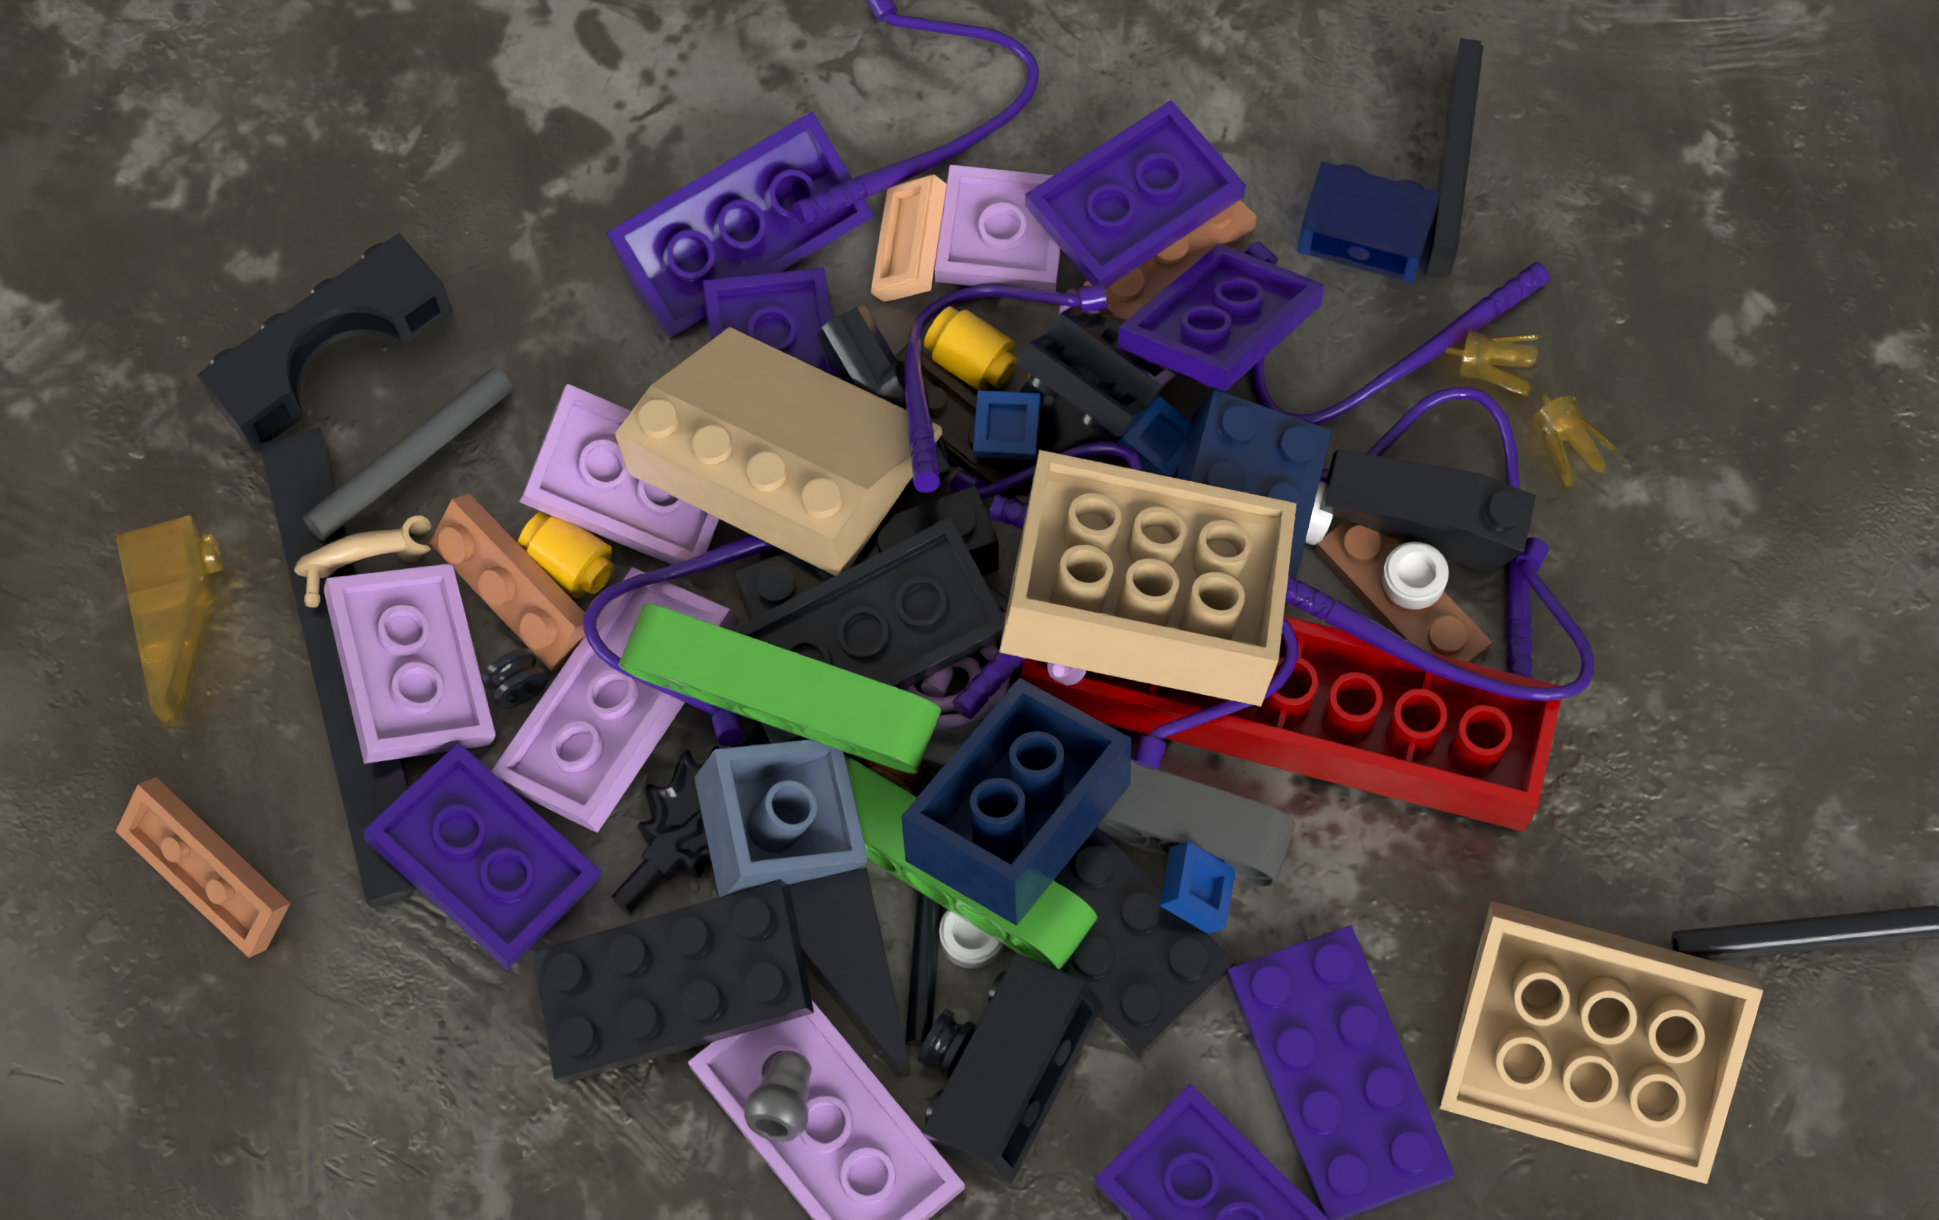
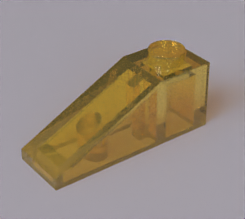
M191 515L115 535L150 706L167 729L180 726L218 597L213 572L222 570V561L214 536L212 534L203 536Z

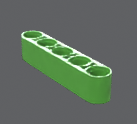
M643 604L618 663L619 667L627 673L651 684L911 774H917L941 713V709L937 705L913 693L655 604Z
M844 755L869 861L1017 953L1059 971L1063 968L1097 920L1095 911L1084 900L1053 880L1016 926L909 864L905 860L901 816L917 797L858 761Z

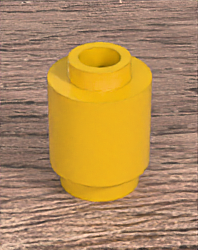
M951 306L945 308L933 321L924 339L923 346L932 352V360L977 391H987L992 386L1000 389L1010 379L1017 367L1016 362L1018 358L1013 355L1016 347L1015 341L967 309L959 312Z
M542 511L534 515L526 524L517 542L563 591L573 598H580L587 592L591 595L599 592L608 582L614 570V564L610 561L612 556V547L590 531Z

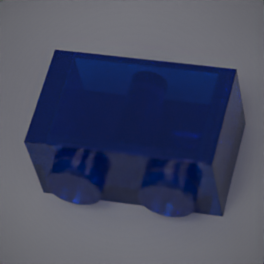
M1321 161L1302 222L1297 252L1414 284L1440 192L1425 189L1415 181L1404 179L1395 181L1368 174L1355 165H1334Z

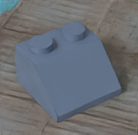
M813 740L714 749L694 777L719 897L779 879L786 884H793L839 874L864 866L868 862L844 751Z

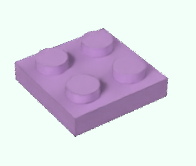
M950 165L934 270L935 282L968 286L1007 285L1056 292L1061 248L1025 207V194L1054 175Z

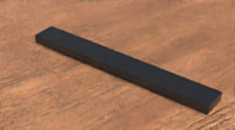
M319 427L260 443L259 446L366 902L370 908L423 894L364 840V829L410 787L403 758L364 763L324 594L327 578L358 575L355 562L338 568L328 577L320 578L319 595L321 597L317 607L305 605L304 595L306 594L307 577L300 576L294 571L296 563L301 557L348 536L346 524H344L322 541L311 532L303 519L305 514L337 490L325 437Z

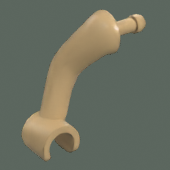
M422 515L412 516L407 519L400 529L356 533L301 557L296 563L294 571L300 576L307 577L306 594L304 595L305 605L317 607L321 597L319 595L320 578L332 575L338 568L347 564L388 553H395L400 559L409 563L418 562L423 559L431 548L428 545L415 543L409 534L415 536L427 534L432 528L430 521Z

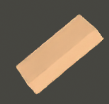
M934 174L887 188L871 294L882 302L931 291L947 186L945 182Z

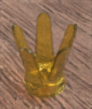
M1469 330L1465 350L1446 348L1445 352L1447 354L1463 356L1459 378H1476L1489 381L1528 397L1531 386L1526 380L1492 365L1533 366L1539 353L1536 347L1506 342L1536 340L1542 334L1492 337Z
M1543 395L1542 400L1546 405L1534 415L1531 422L1540 433L1544 442L1548 444L1558 473L1566 487L1570 488L1574 484V476L1562 440L1566 439L1592 470L1598 473L1604 472L1606 463L1586 429L1612 451L1617 452L1620 449L1584 418L1574 396L1567 395L1550 401L1547 395Z

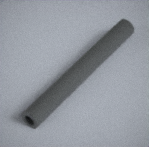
M496 366L491 368L303 516V519L311 532L322 541L327 539L514 390L508 376Z

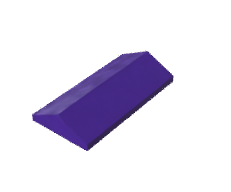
M812 111L606 232V235L633 289L670 339L706 317L703 296L704 280L782 272L872 218L874 214L865 199L859 202L855 201L854 204L843 209L839 208L829 215L825 214L823 217L806 225H801L797 221L793 212V203L809 196L813 197L814 194L820 191L829 190L831 187L839 183L843 184L852 178Z

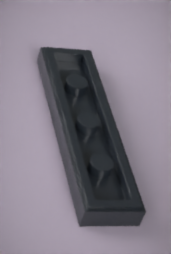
M1460 38L1452 70L1426 276L1447 279V276L1451 275L1458 251L1484 47L1481 45V41Z

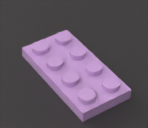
M632 567L623 580L644 574L645 572ZM663 581L627 592L611 600L599 614L596 628L607 648L621 658L643 604L646 603L665 607L728 630L734 629L739 621L731 609ZM585 635L491 772L514 793L598 833L685 702L611 668L596 655Z
M813 1001V1014L714 1041L688 1061V1065L693 1073L812 1220H928L965 1189L964 1182L921 1133L920 1129ZM783 1051H794L805 1056L812 1067L807 1084L809 1088V1095L806 1101L809 1109L808 1123L804 1131L792 1141L777 1142L765 1139L750 1130L746 1124L744 1117L745 1102L748 1096L760 1086L762 1077L769 1072L773 1058Z

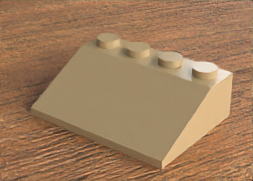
M731 327L727 328L650 385L615 433L628 474L834 576L851 567L913 477L907 411ZM932 422L936 443L942 435V427Z
M1039 450L999 652L1261 706L1279 660L1297 503Z
M1491 901L1471 973L1440 1102V1109L1707 1184L1758 1011L1763 988L1754 972Z

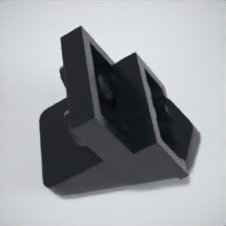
M1081 306L1070 307L1058 315L1046 334L1029 342L1017 360L1016 364L1029 372L1028 379L1019 392L1040 393L1039 446L1047 452L1060 454L1071 448L1095 442L1116 443L1123 434L1140 422L1176 378V375L1166 367L1152 364L1140 356L1118 348L1119 327L1128 319L1102 313L1082 312ZM1094 455L1081 459L1101 463L1107 455Z

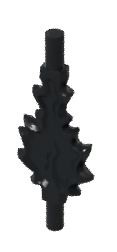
M755 720L752 734L748 740L741 745L738 743L731 745L730 748L771 744L761 722ZM713 746L711 753L714 749H719V746ZM689 750L681 754L668 786L646 785V797L651 811V819L638 823V829L648 843V846L641 855L642 863L611 895L612 900L628 914H631L662 878L667 881L670 880L679 869L695 878L702 877L704 865L707 862H711L694 779L704 763H696Z

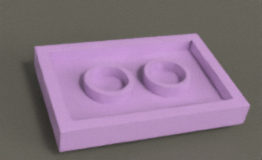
M567 384L562 391L519 502L671 565L707 553L719 518L628 474L615 433L631 410Z
M453 564L327 578L324 594L364 763L448 752L458 742L465 749L490 746L496 734Z

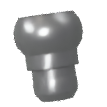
M783 1051L777 1054L772 1060L769 1072L762 1077L760 1086L746 1099L744 1108L745 1121L750 1130L757 1135L772 1141L787 1142L795 1139L806 1128L809 1112L806 1104L809 1095L807 1084L812 1067L805 1056L794 1051Z

